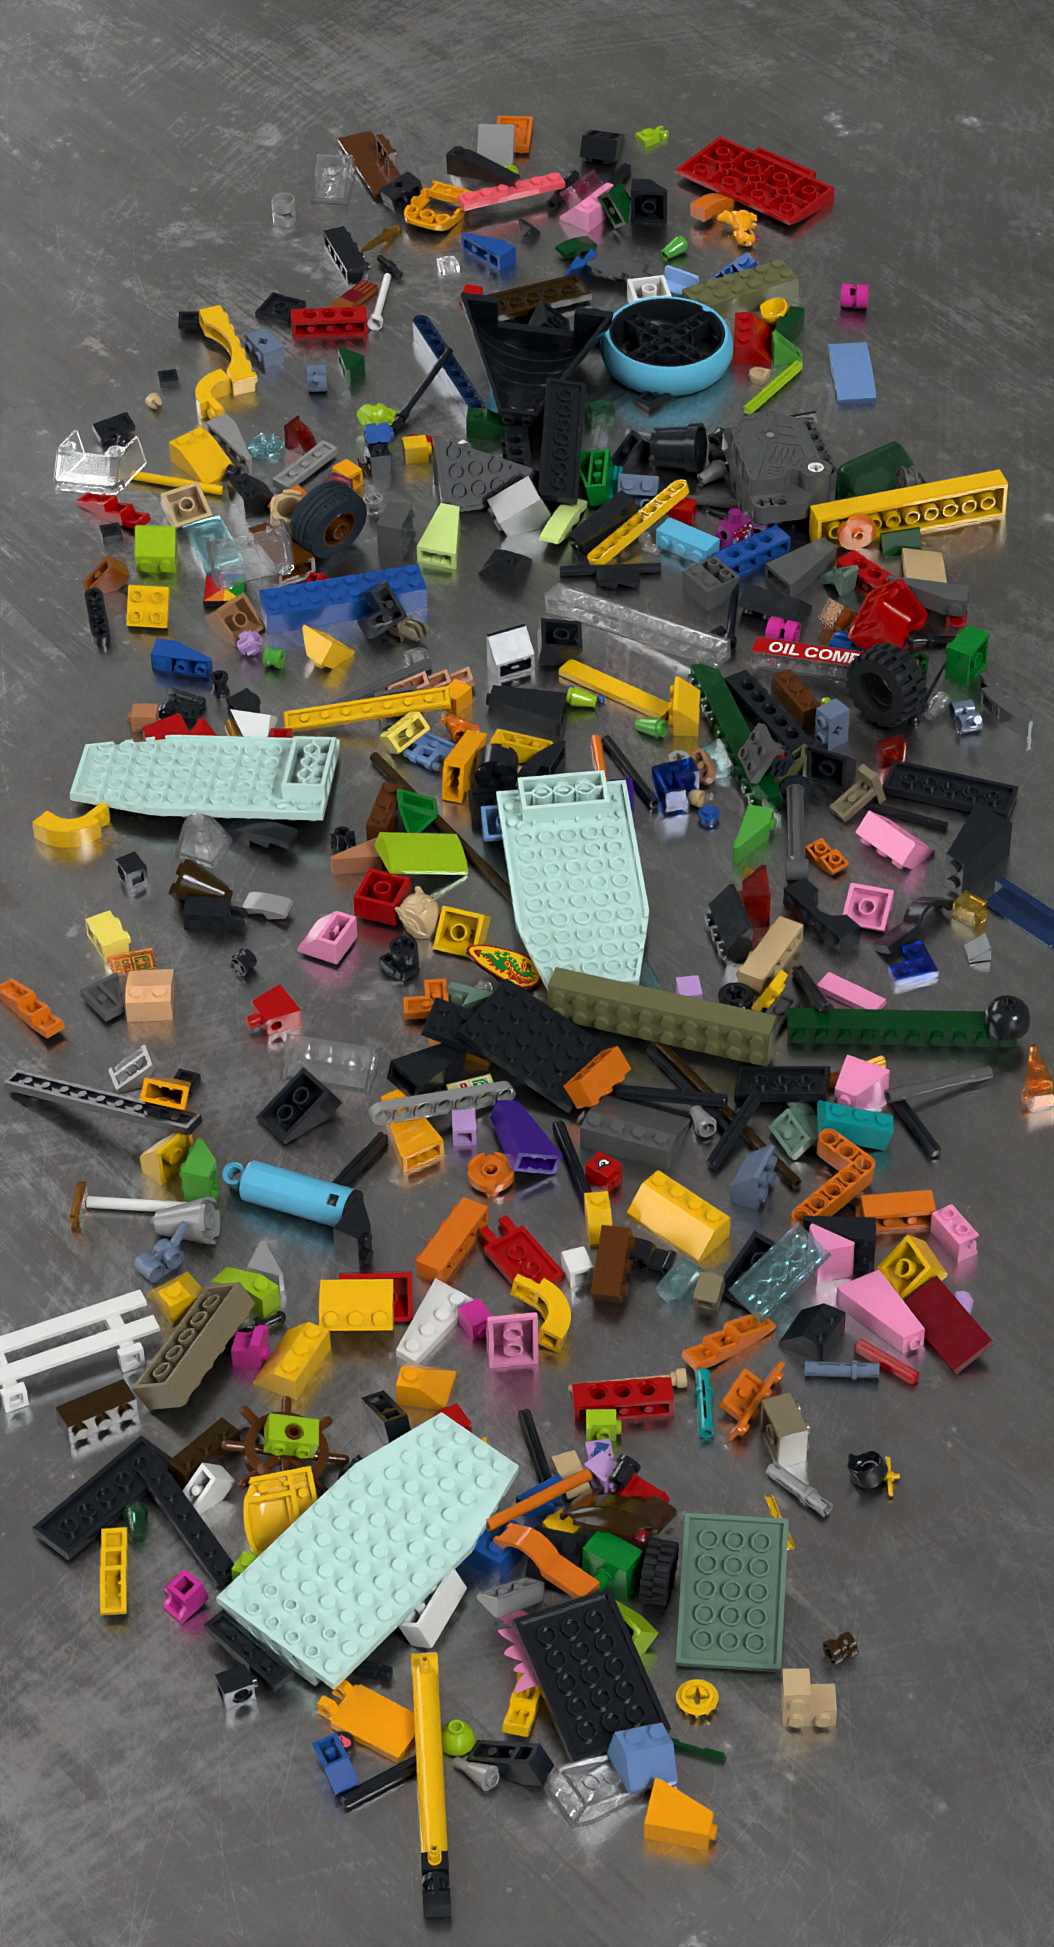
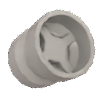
M369 492L363 497L366 504V518L370 520L380 519L383 514V496L377 492Z

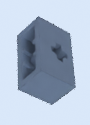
M266 328L245 335L246 343L244 346L246 352L251 354L255 361L264 369L285 362L284 346Z
M837 698L816 708L815 741L829 751L848 741L850 709Z

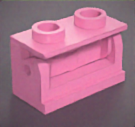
M952 1204L932 1213L930 1232L957 1263L978 1253L976 1249L977 1243L974 1239L979 1237V1234Z

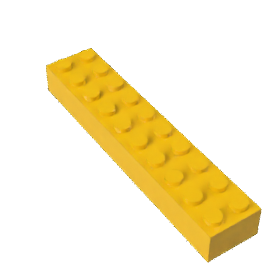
M999 469L811 505L809 539L813 542L825 537L836 548L843 547L837 538V529L843 521L849 520L848 517L856 514H866L873 519L877 532L872 541L880 540V533L915 527H919L921 532L1006 515L1008 482Z

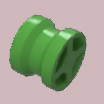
M267 646L263 656V665L267 667L272 665L277 669H282L286 657L285 649L279 648L276 650L271 646Z

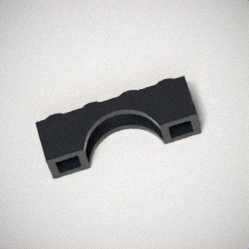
M805 877L784 888L783 904L785 908L794 913L802 923H805L812 929L815 935L821 937L838 954L860 943L861 927L847 914L829 915L820 911L817 908L818 889Z

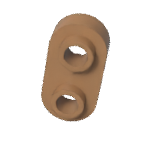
M703 749L695 750L690 756L689 765L696 780L703 785H709L716 779L717 769L708 752Z

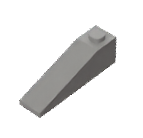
M227 414L207 421V432L214 437L224 453L244 472L253 475L252 459L237 422Z

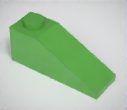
M748 805L733 847V864H738L769 839L771 831H775L777 818H774V809Z

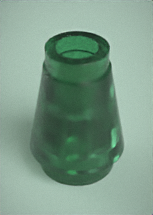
M141 1502L129 1503L125 1506L123 1516L130 1541L141 1542L145 1540L148 1509Z

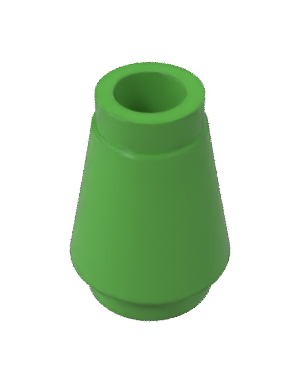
M683 236L674 237L661 251L662 257L668 260L685 253L688 248V242Z
M637 718L635 721L636 731L655 738L664 737L667 733L668 724L662 718Z

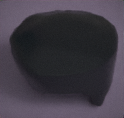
M868 1451L856 1456L849 1453L847 1468L855 1485L869 1489L878 1486L886 1478L888 1466L879 1453Z

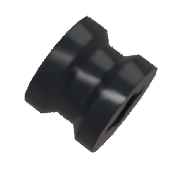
M241 948L237 952V956L234 955L229 959L230 968L239 976L246 975L249 968H253L257 964L255 955L247 948Z

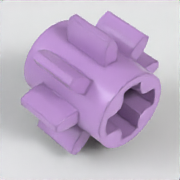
M245 630L238 635L240 640L237 642V647L242 654L254 656L261 651L259 647L262 645V638L257 632H252L251 630L247 632Z

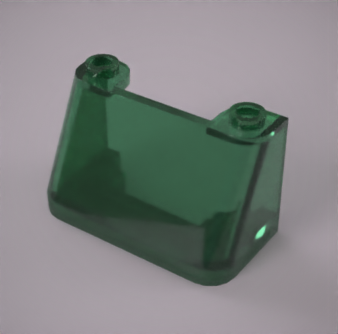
M896 441L890 442L852 459L838 468L835 499L843 500L897 489L895 482L897 468L900 466L908 468L909 466H915V464L901 444ZM921 473L918 474V478H921V484H926L927 482Z

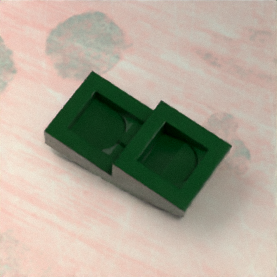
M581 236L558 244L555 250L564 258H576L577 256L580 257L581 251H590V249L596 251L598 244L588 236Z

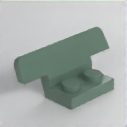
M786 1102L790 1108H787L768 1126L793 1160L800 1157L811 1145L817 1147L818 1144L817 1114L808 1102Z

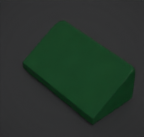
M915 527L880 533L879 549L883 557L901 555L902 548L922 550L920 528Z

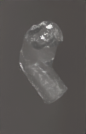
M648 532L640 534L638 537L640 549L658 556L661 547L651 542V534Z

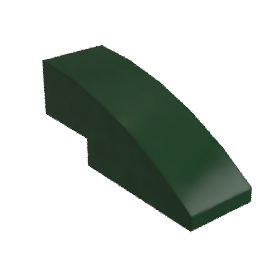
M790 306L787 317L779 316L775 330L791 343L802 330L805 308Z

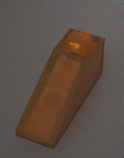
M1036 1043L1031 1044L1024 1089L1021 1091V1101L1023 1105H1027L1030 1113L1054 1109V1082Z

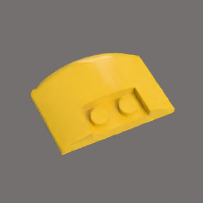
M311 1466L250 1477L248 1482L250 1486L244 1498L243 1517L247 1540L253 1554L260 1556L318 1500Z

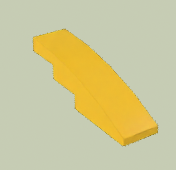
M127 1527L101 1529L100 1614H127Z
M518 1672L517 1683L524 1673ZM538 1685L516 1694L514 1693V1688L510 1698L509 1710L503 1722L502 1732L523 1737L529 1736L542 1699Z

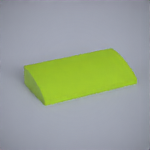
M379 832L374 845L390 874L467 875L468 873L466 857L457 834Z

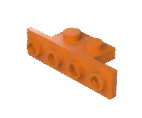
M780 1361L770 1371L764 1382L746 1368L740 1372L718 1405L738 1421L727 1437L729 1441H732L737 1435L742 1437L750 1427L747 1423L750 1418L753 1420L761 1410V1407L758 1406L759 1403L770 1396L772 1393L771 1385H776L784 1373L781 1372L785 1365L783 1361Z

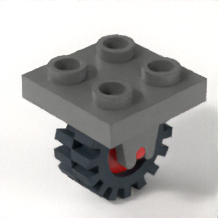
M758 723L750 733L749 738L738 753L750 783L754 784L759 783L766 771H769L771 775L774 773L777 777L779 775L781 777L786 775L795 761L792 751L787 750L788 747L786 745H781L782 742L778 741L777 743L775 739H772L766 725Z

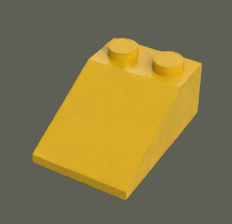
M201 426L169 442L171 461L194 480L215 484L225 479L226 467L232 464V462L214 437Z

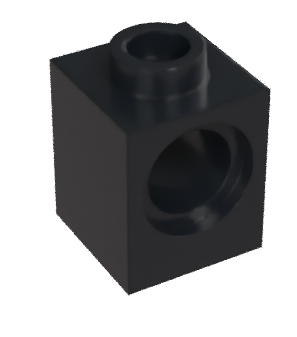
M135 851L115 859L117 875L129 890L149 882L147 866Z
M245 1664L215 1674L216 1688L226 1710L256 1699L254 1688L258 1687V1683L254 1673H249Z

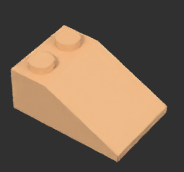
M174 969L129 971L125 994L127 1022L173 1020Z

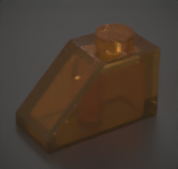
M828 598L817 620L822 622V627L830 632H833L834 629L844 631L854 623L858 613Z

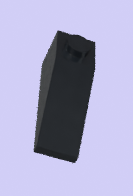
M384 1390L361 1398L364 1408L386 1445L411 1431L407 1413Z
M477 1740L466 1758L468 1762L495 1765L498 1767L499 1776L522 1785L543 1786L554 1767L553 1762L540 1743Z

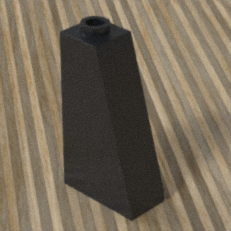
M620 490L569 533L572 549L577 553L580 552L584 556H588L594 548L638 512L635 500Z
M493 685L491 693H487L486 705L489 706L490 715L560 736L567 712V693Z
M443 1043L391 1060L387 1080L407 1097L433 1093L464 1069L467 1053Z

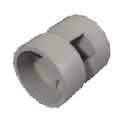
M287 192L275 194L271 199L273 223L279 227L294 225L297 220L294 195Z

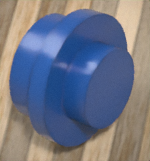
M711 805L703 806L698 810L700 821L706 825L716 823L720 815L718 808Z

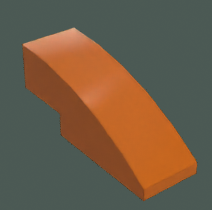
M710 193L690 204V216L703 222L710 218L716 220L724 210H729L737 201L720 193Z

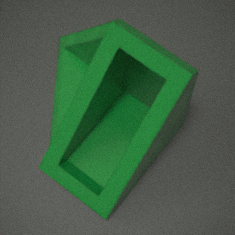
M397 789L398 807L406 832L420 833L439 815L436 798Z

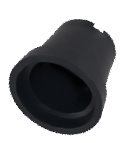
M690 423L688 426L654 428L656 433H652L650 438V455H654V460H651L653 467L687 470L688 473L700 474L704 470L707 458V433L703 423Z

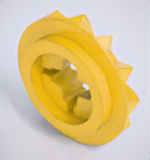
M689 1680L683 1683L677 1690L676 1701L678 1709H682L686 1716L688 1714L695 1715L696 1718L703 1714L708 1716L710 1711L716 1710L718 1692L711 1683L705 1680ZM696 1692H699L700 1703L698 1705L694 1703Z

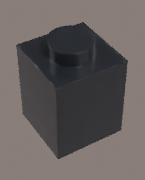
M248 688L226 698L228 715L233 719L235 718L230 709L260 713V698Z

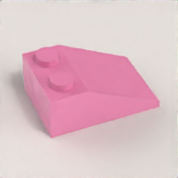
M537 1312L487 1317L486 1345L489 1368L538 1364Z

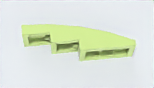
M578 499L577 505L562 503L547 522L539 540L555 544L562 542L572 532V526L579 522L580 513L587 509L588 501Z

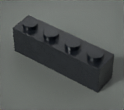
M344 226L323 230L324 247L348 286L354 285L363 279L369 281L370 265L365 261L363 253L359 251L357 243L353 241L351 233Z

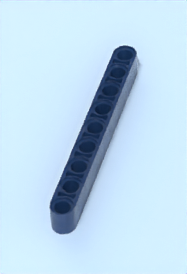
M417 315L413 318V336L431 365L434 366L448 346L428 316ZM451 354L438 372V375L464 416L467 417L468 408L485 409V402L454 355Z

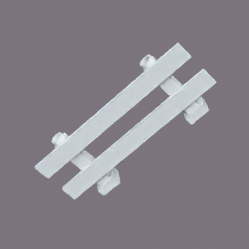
M139 1289L0 1336V1395L5 1412L7 1413L29 1405L24 1382L17 1383V1379L114 1346L118 1349L119 1367L122 1373L145 1366L143 1347L140 1342L134 1344L133 1340L159 1332L160 1327L154 1315L124 1324L120 1314L147 1306L141 1290ZM102 1320L108 1329L107 1331L9 1364L4 1356V1353Z

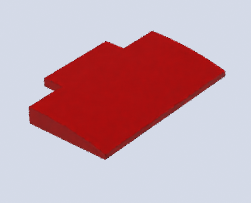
M721 136L675 169V173L788 225L795 224L813 215L834 200V187L817 180L815 171L764 148L758 147L752 151Z

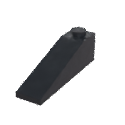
M455 146L446 154L447 174L513 186L520 179L519 174L462 146Z

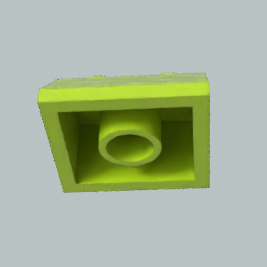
M136 525V572L176 573L179 559L176 526Z

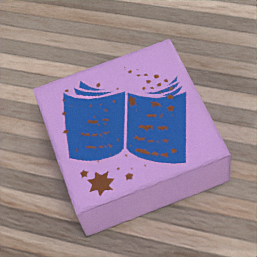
M610 1439L585 1442L588 1460L601 1451H604L614 1460Z

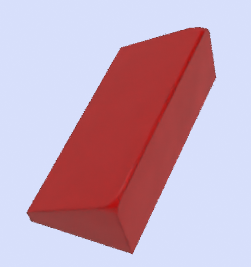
M179 713L142 728L145 741L147 737H155V740L165 739V735H188L189 733Z

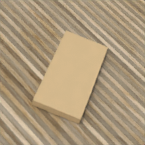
M902 548L901 557L904 577L947 583L942 553Z

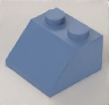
M663 1723L614 1733L607 1754L629 1794L652 1790L655 1778H659L671 1786L677 1785L678 1778L674 1745Z

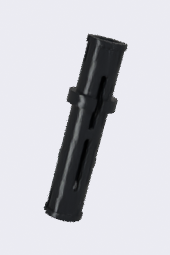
M571 170L566 178H563L565 188L556 190L547 201V206L550 209L555 210L566 194L573 190L574 184L580 178L578 171Z

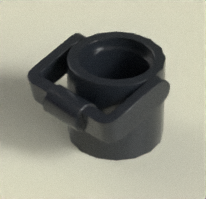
M400 936L393 939L389 945V953L379 958L378 965L401 981L417 975L420 971L417 941L409 936Z

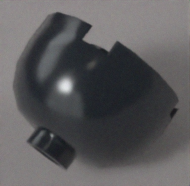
M1011 995L996 997L988 1004L984 1015V1025L987 1027V1032L1001 1040H1010V1037L1017 1036V1039L1023 1037L1030 1027L1029 1008L1018 997Z

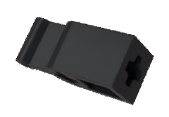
M636 1237L635 1250L630 1252L629 1259H632V1270L646 1272L649 1269L661 1271L663 1274H669L677 1253L673 1250L659 1249L651 1241Z

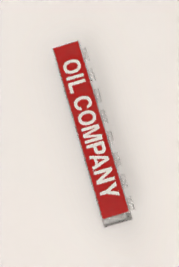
M757 636L751 650V668L776 672L790 669L796 675L846 682L848 679L846 678L847 670L851 661L863 652ZM883 680L886 687L889 688L888 684Z

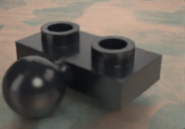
M127 412L92 424V430L100 443L116 438L115 446L119 449H125L130 446V439L125 434L135 431L136 428Z

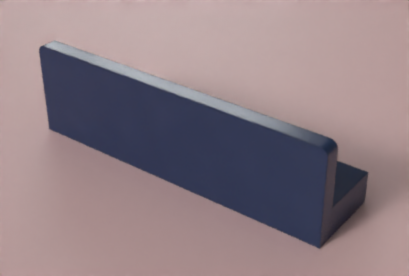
M1002 876L995 881L994 894L984 901L983 906L1045 947L1052 948L1054 946V910Z

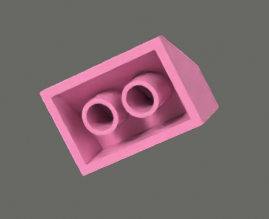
M605 183L561 215L560 220L590 232L608 218L597 197L614 185Z
M870 810L855 832L862 837L860 839L861 842L869 847L874 845L877 848L876 852L885 858L891 857L893 859L891 863L900 869H903V867L913 869L936 852L889 818Z

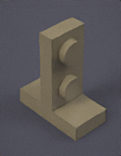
M862 764L857 769L860 780L829 806L831 812L845 823L871 799L878 804L886 800L878 775L865 764Z

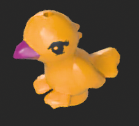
M724 210L718 216L717 220L720 223L731 226L733 236L740 246L749 247L754 242L761 240V237L752 231L757 225L752 222L757 221V215L746 210L732 212Z

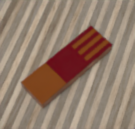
M363 279L328 305V308L359 306L378 291V285Z

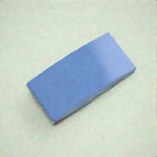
M867 342L828 344L837 403L876 402L875 382Z

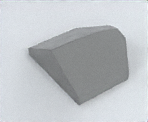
M144 1044L141 1046V1049L133 1052L115 1068L111 1067L108 1071L116 1091L121 1093L142 1088L144 1077L151 1076L155 1069V1064L148 1047Z

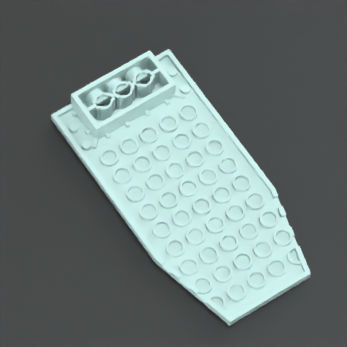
M165 735V739L155 740V737H147L146 741L133 742V739H129L116 745L113 741L86 744L70 791V800L93 805L104 802L110 808L162 817L192 816L204 818L224 817L227 819L323 820L341 747L340 739H336V737L307 736L274 738Z
M598 770L518 778V790L496 791L516 929L547 991L548 983L556 967L639 985L649 920V906L626 780L606 782L605 771Z
M441 1412L355 1463L216 1597L217 1603L233 1614L237 1622L311 1684L316 1686L320 1681H323L335 1690L432 1593L433 1588L436 1585H440L444 1576L452 1568L456 1569L472 1553L479 1536L486 1529L487 1521L485 1519L495 1514L500 1500L506 1495L519 1473V1466Z

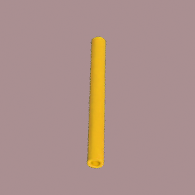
M131 470L129 473L130 480L175 488L197 482ZM199 482L203 493L221 496L225 493V486Z

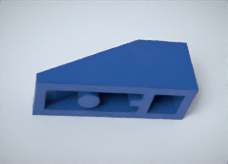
M469 233L461 234V250L501 272L516 263V247L502 239Z

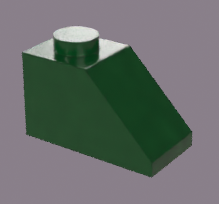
M621 182L608 188L597 197L615 229L629 223L631 198Z

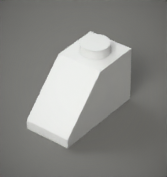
M201 1463L183 1492L200 1515L220 1503L235 1483V1480L221 1465Z

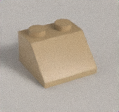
M198 481L161 493L160 505L167 521L172 526H176V529L213 517Z

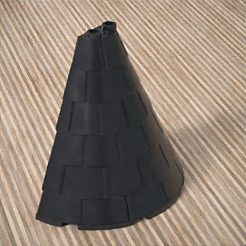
M461 292L462 308L473 334V339L492 389L498 412L502 417V422L504 424L531 427L544 410L547 377L568 380L574 370L586 358L587 354L608 331L614 312L575 307L573 331L498 321L499 297Z

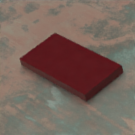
M937 1275L904 1301L925 1328L924 1337L956 1375L995 1344Z

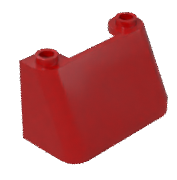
M899 578L878 586L867 594L848 633V638L854 645L864 651L878 643L895 644L900 646L902 650L909 632L920 630L925 625L928 612L903 578Z

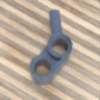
M326 363L307 364L308 393L327 392Z
M972 699L949 704L950 716L960 734L982 730V718L979 712H975Z
M181 1221L172 1239L168 1240L165 1238L157 1242L153 1248V1255L148 1251L141 1253L134 1262V1268L152 1283L161 1279L172 1269L177 1268L184 1259V1253L180 1250L179 1244L190 1225Z

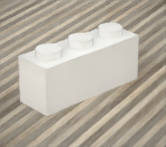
M454 1568L444 1576L440 1585H436L432 1593L399 1625L400 1630L411 1646L432 1648L464 1595L467 1587Z

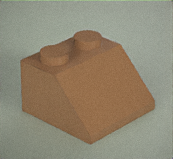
M244 592L204 617L214 635L233 647H237V642L240 640L238 635L245 630L258 633L266 627Z

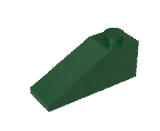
M468 408L466 437L467 439L501 440V435H504V427L523 426L504 424L500 414L489 409Z

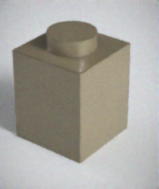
M712 1271L707 1273L700 1272L693 1295L695 1308L718 1312L725 1289L723 1276Z

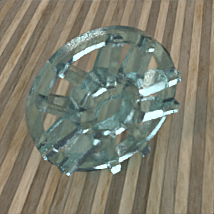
M260 433L259 436L254 435L248 442V452L253 457L259 459L277 457L284 450L282 437L276 436L275 433L271 435Z

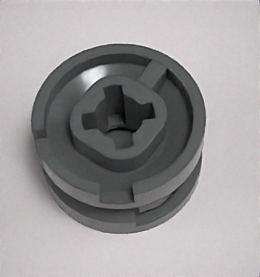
M904 466L898 467L895 476L896 488L921 485V478H918V474H920L919 468L917 466H909L908 468Z

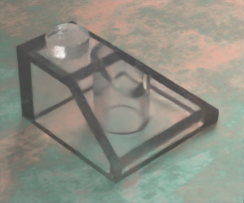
M191 812L182 826L175 857L182 860L191 858L203 866L214 869L232 844L233 838L212 816Z

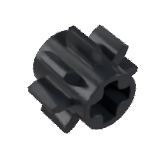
M340 826L335 828L334 833H329L331 849L335 848L339 853L350 849L351 846H356L355 832L350 831L348 827Z

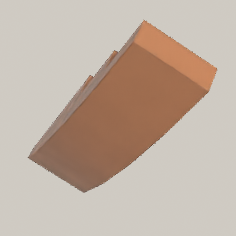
M468 666L449 674L448 669L427 676L426 671H423L389 685L387 689L391 690L416 685L417 691L447 686L454 679L471 687L475 686L476 683Z

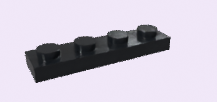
M224 1609L204 1624V1631L239 1662L245 1664L246 1668L253 1672L273 1692H276L294 1677V1671Z

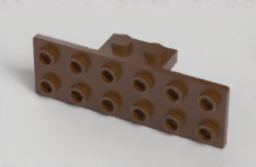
M366 131L338 138L339 144L374 197H381L379 189L401 176L396 168L397 152L391 147L390 141L383 134H378L375 137L372 131Z

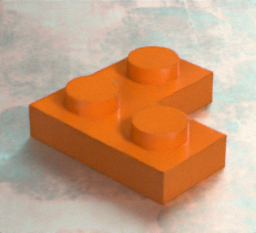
M446 978L424 980L425 996L403 997L404 1020L428 1018L436 997L449 1002Z

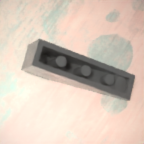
M888 575L887 583L903 578L923 607L944 615L965 617L969 602L970 586Z

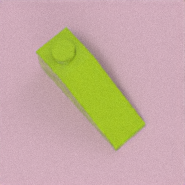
M226 1267L211 1280L212 1285L240 1282L255 1302L251 1311L263 1319L280 1306L279 1286L261 1274Z

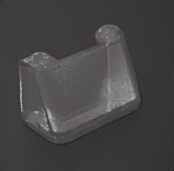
M284 519L275 520L273 528L266 526L265 531L228 539L227 536L219 541L216 540L215 536L205 538L213 581L221 590H228L234 585L278 574L288 575L295 568L290 528Z

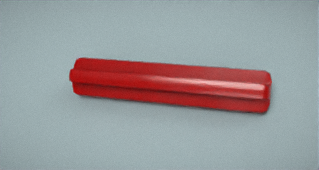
M859 1339L855 1344L854 1351L873 1363L879 1362L880 1367L911 1385L918 1381L920 1373L863 1339Z

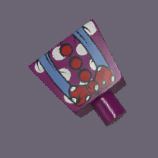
M731 509L729 517L718 523L716 537L720 538L719 551L754 535L752 520L743 515L740 509Z

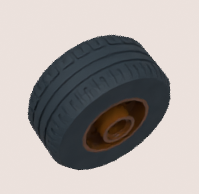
M326 481L311 489L295 508L290 524L292 537L301 547L313 554L315 558H331L346 550L361 533L367 517L366 504L354 490L342 481Z

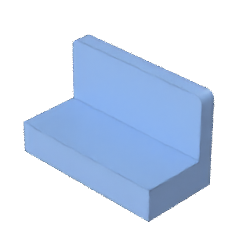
M669 265L665 267V279L672 297L682 298V289L699 284V277L697 275Z

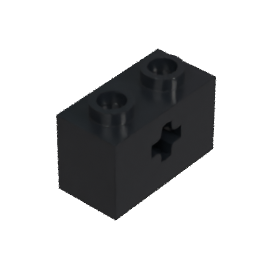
M407 171L379 189L383 204L397 213L411 203L413 196L418 197L423 188L421 181Z

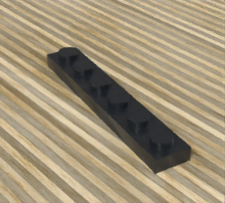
M159 1460L140 1470L139 1478L215 1586L219 1588L232 1581L231 1569L234 1566L233 1561L162 1461Z

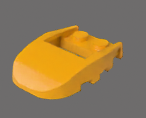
M433 180L431 188L425 187L420 191L421 194L418 197H412L411 204L407 205L404 210L405 221L431 230L446 231L456 225L463 218L466 211L460 207L450 217L447 214L437 215L434 211L423 210V208L431 198L460 205L457 201V195L472 191Z

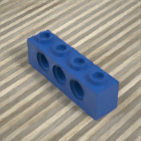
M775 525L712 554L711 558L716 556L737 575L742 576L790 553L791 537Z

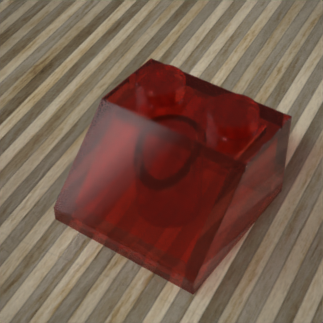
M761 865L742 881L741 891H738L753 928L770 926L771 894L766 865Z

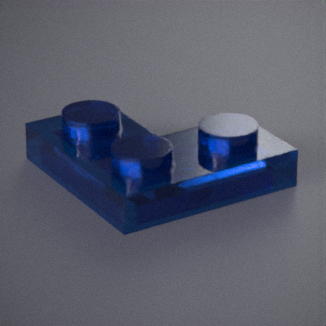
M923 941L902 945L901 953L906 962L888 965V973L896 987L937 978L939 972Z

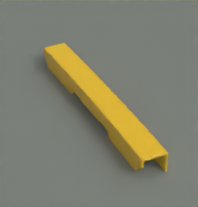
M765 1495L764 1498L772 1518H782L773 1495L769 1497ZM789 1531L787 1550L794 1548V1542Z

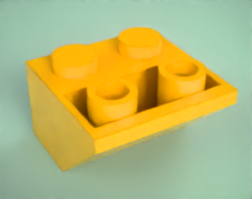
M675 676L674 685H670L669 727H673V736L698 737L700 690L681 677Z

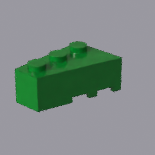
M610 449L581 451L579 482L590 506H602L609 500L613 469Z

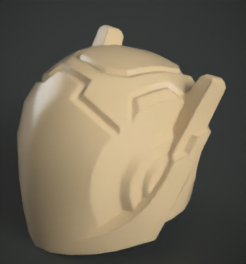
M420 886L415 887L416 892L409 895L400 907H395V911L400 916L399 919L402 921L405 930L414 938L432 939L436 937L441 914L440 907L432 897L424 894Z

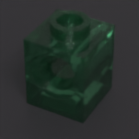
M611 398L588 401L585 417L586 421H590L592 428L615 425V409Z

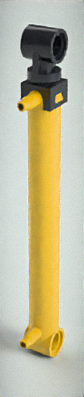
M437 1652L411 1654L421 1872L422 1885L426 1889L422 1890L424 1918L451 1916L450 1888H448L450 1878Z

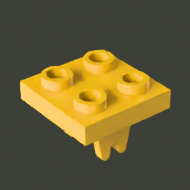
M128 585L126 626L168 628L170 587Z

